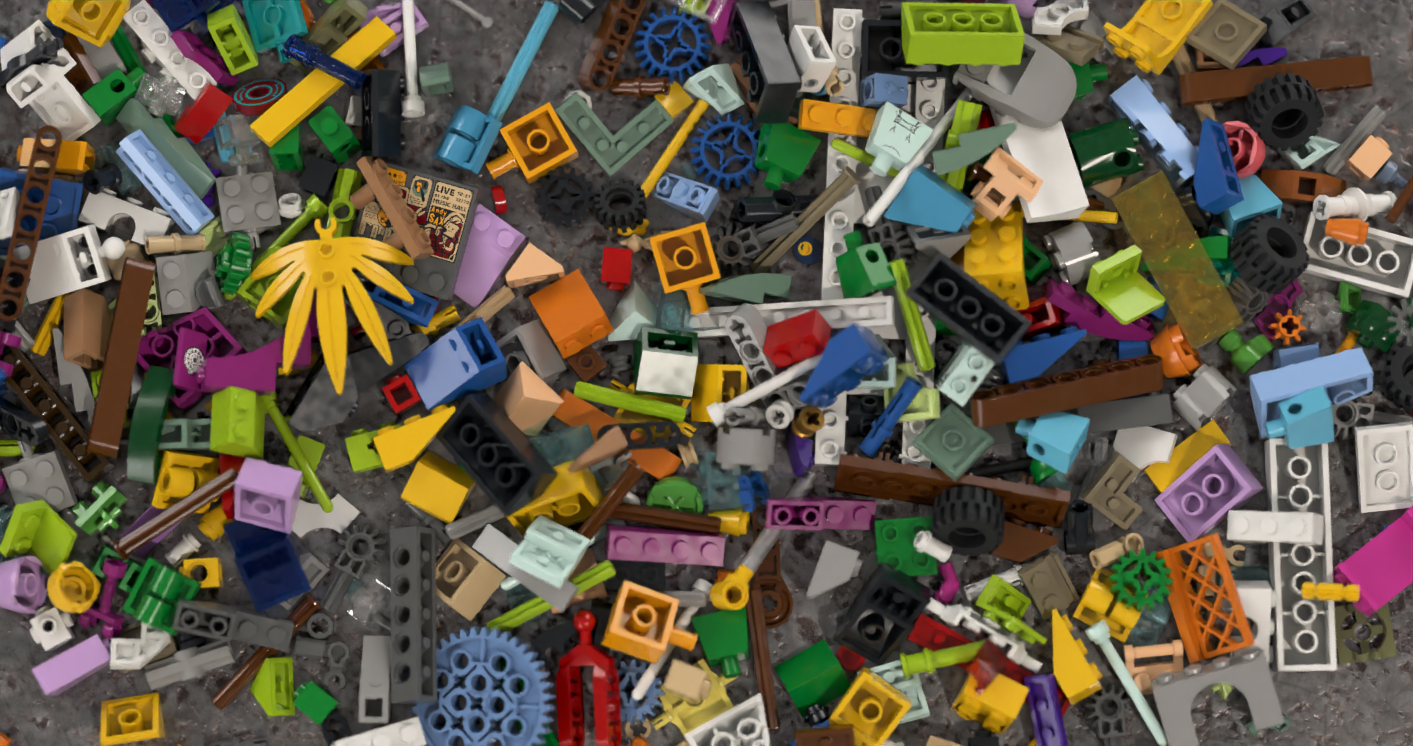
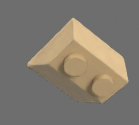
M457 538L452 541L436 562V595L471 622L493 592L499 587L506 575Z

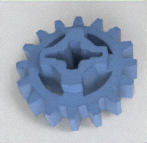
M632 659L631 666H629L626 662L622 661L621 670H617L620 698L623 699V706H625V709L620 706L622 722L627 718L629 723L635 724L636 717L640 721L646 722L645 714L649 713L655 716L654 706L662 707L663 705L658 700L659 696L665 695V692L659 689V686L664 684V680L655 677L642 699L635 700L629 695L630 691L635 689L642 678V674L647 670L649 664L643 662L640 666L637 660Z

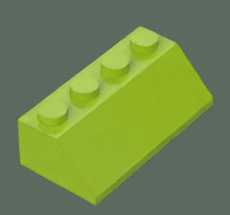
M902 2V49L906 64H942L946 66L953 64H970L973 66L982 64L1000 66L1020 65L1025 34L1015 4Z

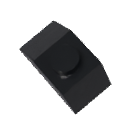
M1288 0L1275 7L1260 19V21L1267 24V31L1259 41L1267 48H1272L1310 22L1317 15L1305 0Z

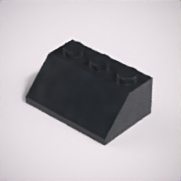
M369 69L361 71L362 156H401V151L405 149V135L401 133V122L405 120V117L402 115L401 93H404L405 79L404 76H400V70Z

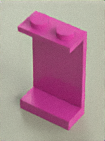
M1413 506L1370 542L1333 569V581L1335 584H1343V587H1346L1347 584L1359 586V600L1352 603L1360 613H1365L1367 617H1370L1413 582Z

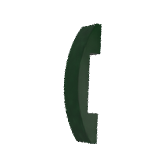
M151 365L144 379L130 430L127 479L155 485L157 483L162 456L158 455L168 402L169 399H174L176 386L173 384V369Z

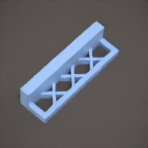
M140 129L128 135L119 143L120 147L115 152L187 235H196L215 217Z

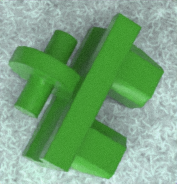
M99 481L92 488L91 492L97 500L91 506L81 501L72 508V512L77 519L75 524L90 536L98 529L103 532L109 525L116 530L120 525L115 519L122 513L119 508L128 500L112 485L108 486L104 482Z

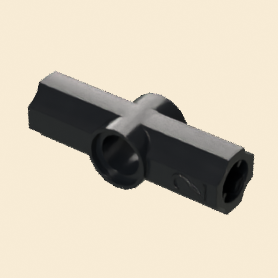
M780 189L774 191L772 197L739 198L736 205L737 217L740 222L767 221L768 223L789 214H794L795 217H798L819 195L795 196L790 191Z

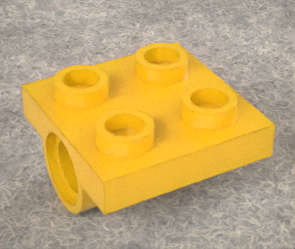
M165 449L152 505L156 508L169 509L219 477V458L212 455ZM210 503L195 513L207 514Z
M1105 568L1095 569L1072 617L1088 626L1105 620L1110 628L1108 632L1111 637L1125 643L1141 613H1137L1135 605H1132L1127 610V602L1125 600L1117 603L1116 600L1119 593H1111L1110 591L1111 587L1116 583L1109 582L1110 575L1115 573ZM1125 588L1129 594L1134 596L1128 588Z

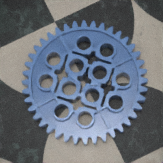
M471 627L470 632L468 629H461L460 635L458 633H451L450 640L448 638L440 640L441 646L437 645V702L416 704L415 707L409 709V712L416 713L419 718L426 745L457 746L459 736L464 740V746H495L497 739L502 742V746H537L536 743H546L541 734L551 732L545 726V723L554 721V718L547 714L548 711L556 709L555 706L548 704V700L555 698V695L547 693V690L554 685L544 681L550 675V672L540 671L545 662L534 661L537 658L538 652L528 653L529 643L520 645L521 637H513L511 639V632H503L502 634L499 628H493L491 632L490 627H482L481 631L479 627ZM464 654H466L469 659V663L466 668L463 667L461 662L462 656ZM502 656L507 660V667L504 671L499 664ZM444 673L448 676L449 680L446 687L441 682ZM462 676H467V679L465 680V687H461V684L463 683ZM481 676H484L487 681L484 690L479 685ZM520 678L525 682V690L522 693L517 686ZM499 679H505V682L503 683V687L505 689L499 688V686L501 685V681ZM461 695L466 698V707L464 709L459 705ZM500 697L505 702V707L502 712L499 711L497 707V702ZM441 714H443L446 718V725L444 728H442L439 724V718ZM463 717L465 719L462 722L464 728H460L458 726L461 723V720L459 718ZM479 717L484 720V729L482 731L477 727ZM518 719L523 724L521 734L517 733L515 729ZM497 720H503V723L501 724L502 730L496 731L497 727L499 726Z

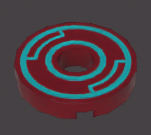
M261 78L252 80L241 85L233 92L231 98H233L234 110L236 112L240 110L246 116H260L286 95L288 89L286 83L280 79Z

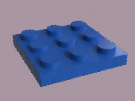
M0 167V191L16 187L22 196L27 172ZM54 176L39 241L77 229L84 181ZM34 188L27 193V198L32 203H39L43 200L44 194L41 190ZM27 216L21 220L20 225L23 230L30 232L36 229L37 221L33 217ZM12 236L0 240V255H8ZM20 244V245L16 246L15 248L22 247V246H25V245Z

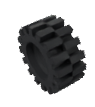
M619 178V183H615L614 179L609 180L610 186H607L605 183L602 184V191L598 189L596 197H594L598 223L600 225L603 224L604 229L607 231L612 227L613 233H617L618 229H622V233H627V227H630L632 231L635 230L636 223L641 225L643 218L646 219L647 216L644 190H641V186L638 183L634 185L633 180L629 179L625 183L624 178ZM618 201L631 203V206L624 210H613L610 208L613 203Z

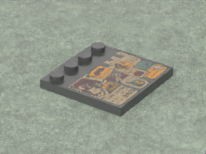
M385 162L388 166V174L393 182L402 190V198L407 206L416 214V222L421 230L430 238V246L435 253L427 259H413L414 265L393 264L366 256L363 257L380 265L400 283L418 292L445 300H452L482 190ZM377 198L363 209H360L353 237L368 238L382 242L395 232L393 225ZM405 246L400 249V251L410 256ZM353 269L352 272L357 273L358 270H357V269Z

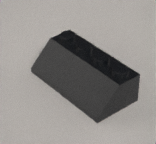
M940 252L905 292L907 297L997 366L1008 357L1032 324V322Z
M468 394L435 436L506 517L511 516L542 496L559 475L489 395Z

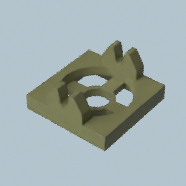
M1388 602L1374 613L1382 621V625L1375 626L1365 621L1364 613H1360L1353 604L1334 607L1338 665L1397 656ZM1354 612L1356 622L1352 625L1351 629L1341 630L1345 618ZM1360 623L1367 625L1370 629V635L1366 640H1359L1355 637L1354 629ZM1384 633L1381 645L1373 652H1370L1369 641L1373 638V635ZM1352 638L1355 642L1359 643L1361 654L1350 650L1343 639Z

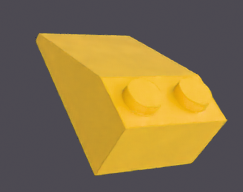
M568 460L561 465L553 467L559 475L542 496L507 518L524 538L526 530L539 515L564 527L585 521L603 499L601 484L588 468L573 474L569 473L567 468L575 460Z

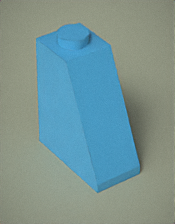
M921 164L914 170L884 216L890 220L957 233L962 227L967 229L977 216L973 211L978 204Z

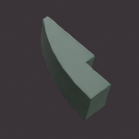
M448 62L419 68L421 87L426 97L454 92Z
M1013 122L958 134L960 146L932 152L936 175L955 171L989 154L1017 129L1016 123Z
M777 273L731 276L700 287L699 294L741 304H763V298L772 300L788 299L792 276Z
M186 418L165 420L158 451H165V449L174 451L210 450L211 419L191 420Z

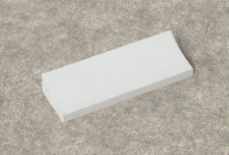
M1033 56L1021 59L1020 65H994L984 84L1011 96ZM989 106L995 126L1016 123L1017 129L1001 144L1003 150L1043 180L1038 193L1030 203L1018 194L1027 223L1078 218L1089 206V202L1062 121L1048 128H1033L1021 124L1020 120L1008 115L1002 117L994 112V108Z

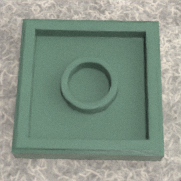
M950 403L940 413V418L934 419L913 440L912 446L956 482L994 443L995 439L981 427L973 425L971 418L953 403Z

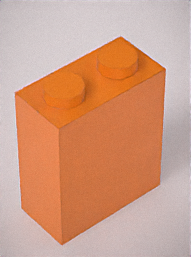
M579 269L528 297L564 359L578 353L581 349L614 331L607 315Z

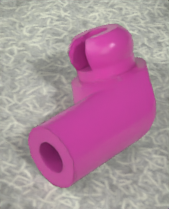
M952 562L938 566L944 582L940 590L934 591L933 599L941 604L951 603L960 587Z

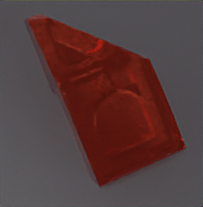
M989 639L979 647L973 656L974 661L966 667L968 674H971L977 681L978 685L974 687V690L978 695L985 691L1009 660Z

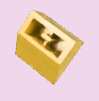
M697 364L692 394L691 421L713 422L706 407L715 402H718V404L721 402L727 403L750 390V376L744 365Z
M977 662L969 673L951 709L957 711V715L965 720H974L982 724L986 731L1003 735L1015 720L1029 689Z

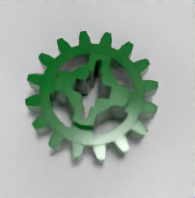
M232 233L227 244H224L223 248L218 252L215 276L219 277L217 284H219L218 288L222 293L236 294L237 288H240L241 283L250 274L253 251L249 250L251 243H249L250 237L247 234Z
M1141 548L1139 555H1136L1133 550H1129L1128 559L1121 555L1118 559L1120 565L1113 564L1111 570L1116 574L1110 575L1109 582L1116 584L1111 587L1110 591L1111 593H1119L1116 601L1120 603L1125 600L1127 602V610L1132 605H1135L1137 613H1141L1143 606H1146L1149 611H1153L1154 602L1162 606L1164 603L1162 596L1169 597L1171 591L1166 587L1172 586L1173 579L1166 577L1171 574L1172 570L1171 568H1163L1166 560L1162 558L1157 561L1155 559V551L1150 556H1147L1144 548ZM1136 564V567L1132 571H1126L1124 573V570L1127 567ZM1148 565L1151 566L1157 573H1154V572L1148 567ZM1140 571L1145 582L1142 590H1140L1141 585H1139V580H1137ZM1125 588H1128L1134 596L1129 594ZM1159 589L1154 595L1146 598V594L1150 590Z

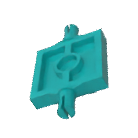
M242 0L255 51L264 53L277 48L281 63L292 61L288 44L308 33L300 0Z

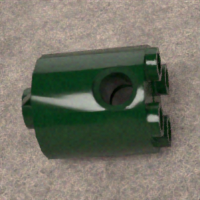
M1120 118L1066 135L1084 188L1144 170L1142 157L1136 153L1135 146L1139 145V138L1135 128L1131 129L1128 118Z

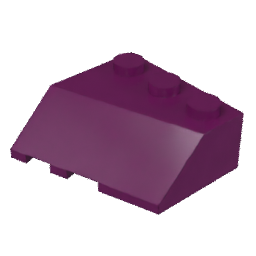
M204 307L175 320L171 325L160 330L147 333V336L142 337L137 361L147 372L151 365L174 370L179 329L181 328L191 329L208 336L205 359L237 356L248 353V351ZM176 387L175 396L172 400L187 413L209 392L180 390Z

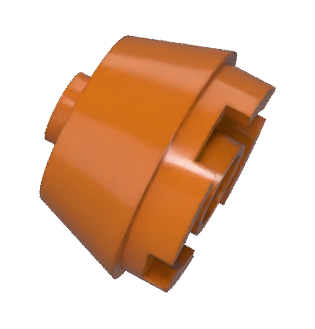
M1181 322L1171 326L1167 324L1150 341L1153 355L1162 357L1163 373L1168 379L1193 376L1194 372L1203 365L1198 350L1194 349L1189 339V332Z

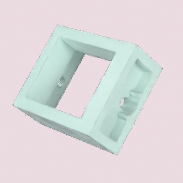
M962 340L934 378V384L940 391L963 407L994 363L965 340ZM974 375L977 376L976 382L971 381Z

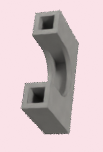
M1248 649L1240 654L1241 656L1230 659L1227 656L1214 659L1211 664L1204 666L1200 664L1190 665L1184 668L1182 672L1175 674L1164 672L1157 675L1156 679L1151 680L1152 690L1169 746H1199L1191 717V705L1199 691L1216 683L1232 685L1245 695L1256 730L1285 723L1264 650Z

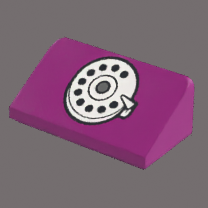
M187 328L179 329L173 384L180 390L201 391V383H197L196 373L198 365L202 366V362L206 357L208 336Z

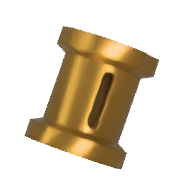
M815 406L804 408L791 421V430L798 438H809L814 432L820 430L825 423L823 412Z

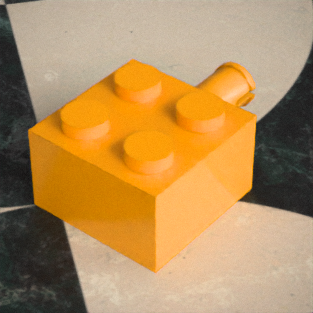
M548 102L500 129V134L508 147L506 149L507 152L489 163H485L493 179L514 167L520 168L528 184H531L549 174V171H554L579 156L553 107Z
M705 221L649 237L665 294L680 289L686 290L692 315L709 311L705 295L699 294L700 287L705 285V282L719 279L721 276Z
M624 581L616 594L602 645L656 664L664 653L667 643L691 652L698 634L674 627L673 621L679 604L678 599Z

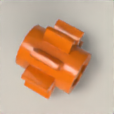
M1291 309L1286 311L1285 317L1280 313H1276L1274 317L1277 323L1270 324L1268 327L1275 331L1276 335L1272 339H1282L1284 346L1289 344L1290 338L1295 342H1299L1301 338L1298 333L1307 329V327L1301 326L1300 323L1303 316H1293ZM1287 321L1288 325L1293 327V330L1288 334L1287 330L1282 328V325Z

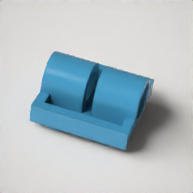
M462 105L461 108L457 107L433 158L441 163L478 174L503 123L495 118L486 116L472 107Z

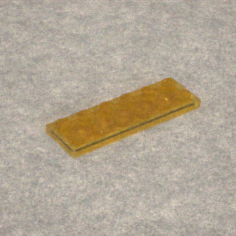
M1164 171L1154 174L1111 198L1136 246L1143 251L1142 257L1192 350L1198 349L1245 323Z

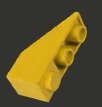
M447 404L432 409V415L421 419L420 415H416L404 421L405 426L394 429L392 425L377 431L378 436L374 437L373 440L386 473L413 463L456 411L455 406L448 408Z
M1055 608L1052 610L1054 675L1070 703L1074 705L1102 689L1098 681L1102 678V675L1094 662L1088 664L1084 655L1088 651L1081 639H1073L1069 631L1073 630L1074 627L1067 615L1060 616Z

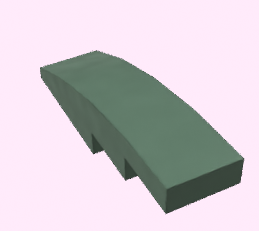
M130 98L116 117L118 122L129 135L140 129L200 199H203L217 180L186 138H176L162 118L153 119L138 98Z

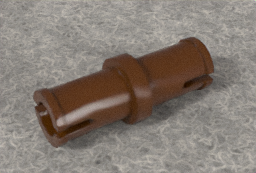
M643 75L636 76L635 79L614 78L611 83V93H613L614 97L636 96V98H645L646 95L667 96L670 93V81H668V77L645 78Z

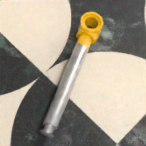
M806 469L804 476L797 479L786 497H807L813 488V481L818 480L817 475ZM764 528L733 574L728 573L723 581H718L712 586L710 599L716 608L738 610L745 606L748 601V590L750 588L748 582L784 529ZM729 588L732 591L730 602L726 598V592Z

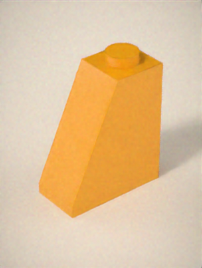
M24 138L23 145L18 146L17 162H20L19 166L23 169H28L35 138ZM40 139L41 143L46 147H52L57 143V140ZM62 140L55 174L83 178L87 170L94 169L97 151L87 142ZM40 160L35 163L34 170L49 173L51 167L48 162Z

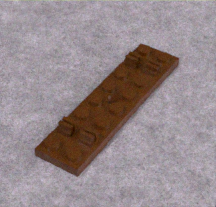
M878 452L875 460L862 458L857 454H840L833 491L933 506L936 496L941 495V492L963 486L980 487L983 490L993 492V495H998L1001 498V501L1005 504L1006 520L1014 518L1026 523L1061 528L1070 501V492L1063 491L1057 487H1038L1033 483L1034 477L1030 476L1027 485L1026 476L1024 475L1021 476L1018 483L1005 481L1002 478L994 477L989 479L977 477L972 473H964L955 482L939 468H923L913 463H892V460H890L891 453H886L884 461H882L883 452Z

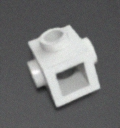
M45 606L35 612L36 617L30 620L33 627L29 630L34 641L37 644L41 643L47 652H52L76 639L71 629L74 622L70 614L61 611L57 607ZM51 623L54 624V628L52 631H50Z

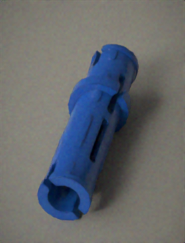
M910 376L906 377L905 382L891 399L879 419L876 418L872 422V429L859 445L862 451L870 456H875L884 440L892 436L894 426L907 410L917 393L923 388L919 381Z

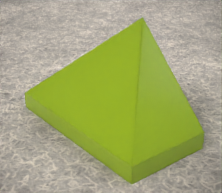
M292 657L266 658L250 687L251 692L268 716L295 715V705L292 704L295 701L293 696Z

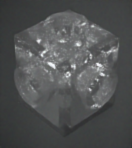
M144 73L134 99L147 105V111L156 116L163 117L164 113L176 116L187 90L176 85L178 80L169 75L162 74L159 77Z
M1319 291L1318 294L1313 293L1308 299L1304 298L1299 314L1303 317L1300 323L1307 326L1308 331L1316 334L1329 332L1333 329V326L1338 327L1343 315V311L1339 310L1341 302L1334 300L1335 295L1328 292ZM1319 307L1328 310L1326 316H1322L1319 313Z

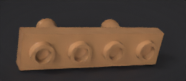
M364 156L357 161L356 164L365 177L367 184L352 194L350 201L355 208L363 209L377 198L395 229V232L382 242L398 250L405 246L412 259H427L435 253L430 246V238L421 230L416 222V214L407 206L402 198V190L393 182L388 174L389 170L386 163L378 156Z

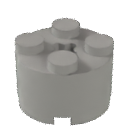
M1082 221L1074 222L1043 235L1044 243L1048 251H1051L1050 254H1047V257L1051 261V268L1059 270L1058 277L1060 282L1064 281L1072 286L1089 279L1090 269L1096 262L1100 261V257L1097 251L1094 252L1091 244L1093 239Z
M1203 364L1194 373V378L1191 380L1192 383L1189 386L1183 384L1173 394V399L1171 400L1174 403L1172 407L1196 431L1200 429L1202 424L1208 423L1227 403L1225 399L1229 395L1233 396L1237 391L1213 366L1208 367L1206 364Z
M718 427L716 462L722 463L721 469H739L740 464L751 465V470L768 471L769 465L775 464L776 429H770V434H764V428L731 427L729 432H724V427Z

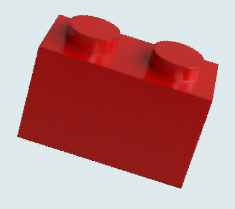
M817 309L767 326L763 352L778 369L823 354L829 343L831 326Z

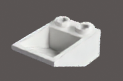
M95 224L38 241L30 274L31 279L26 291L29 304L112 279L105 257L112 260L121 258L125 253L124 242L118 237H109L101 245ZM83 237H86L88 247L82 246L81 239ZM25 245L15 248L13 253L16 258L24 260L30 256L31 251ZM92 264L95 265L97 271L96 275L90 272V266Z

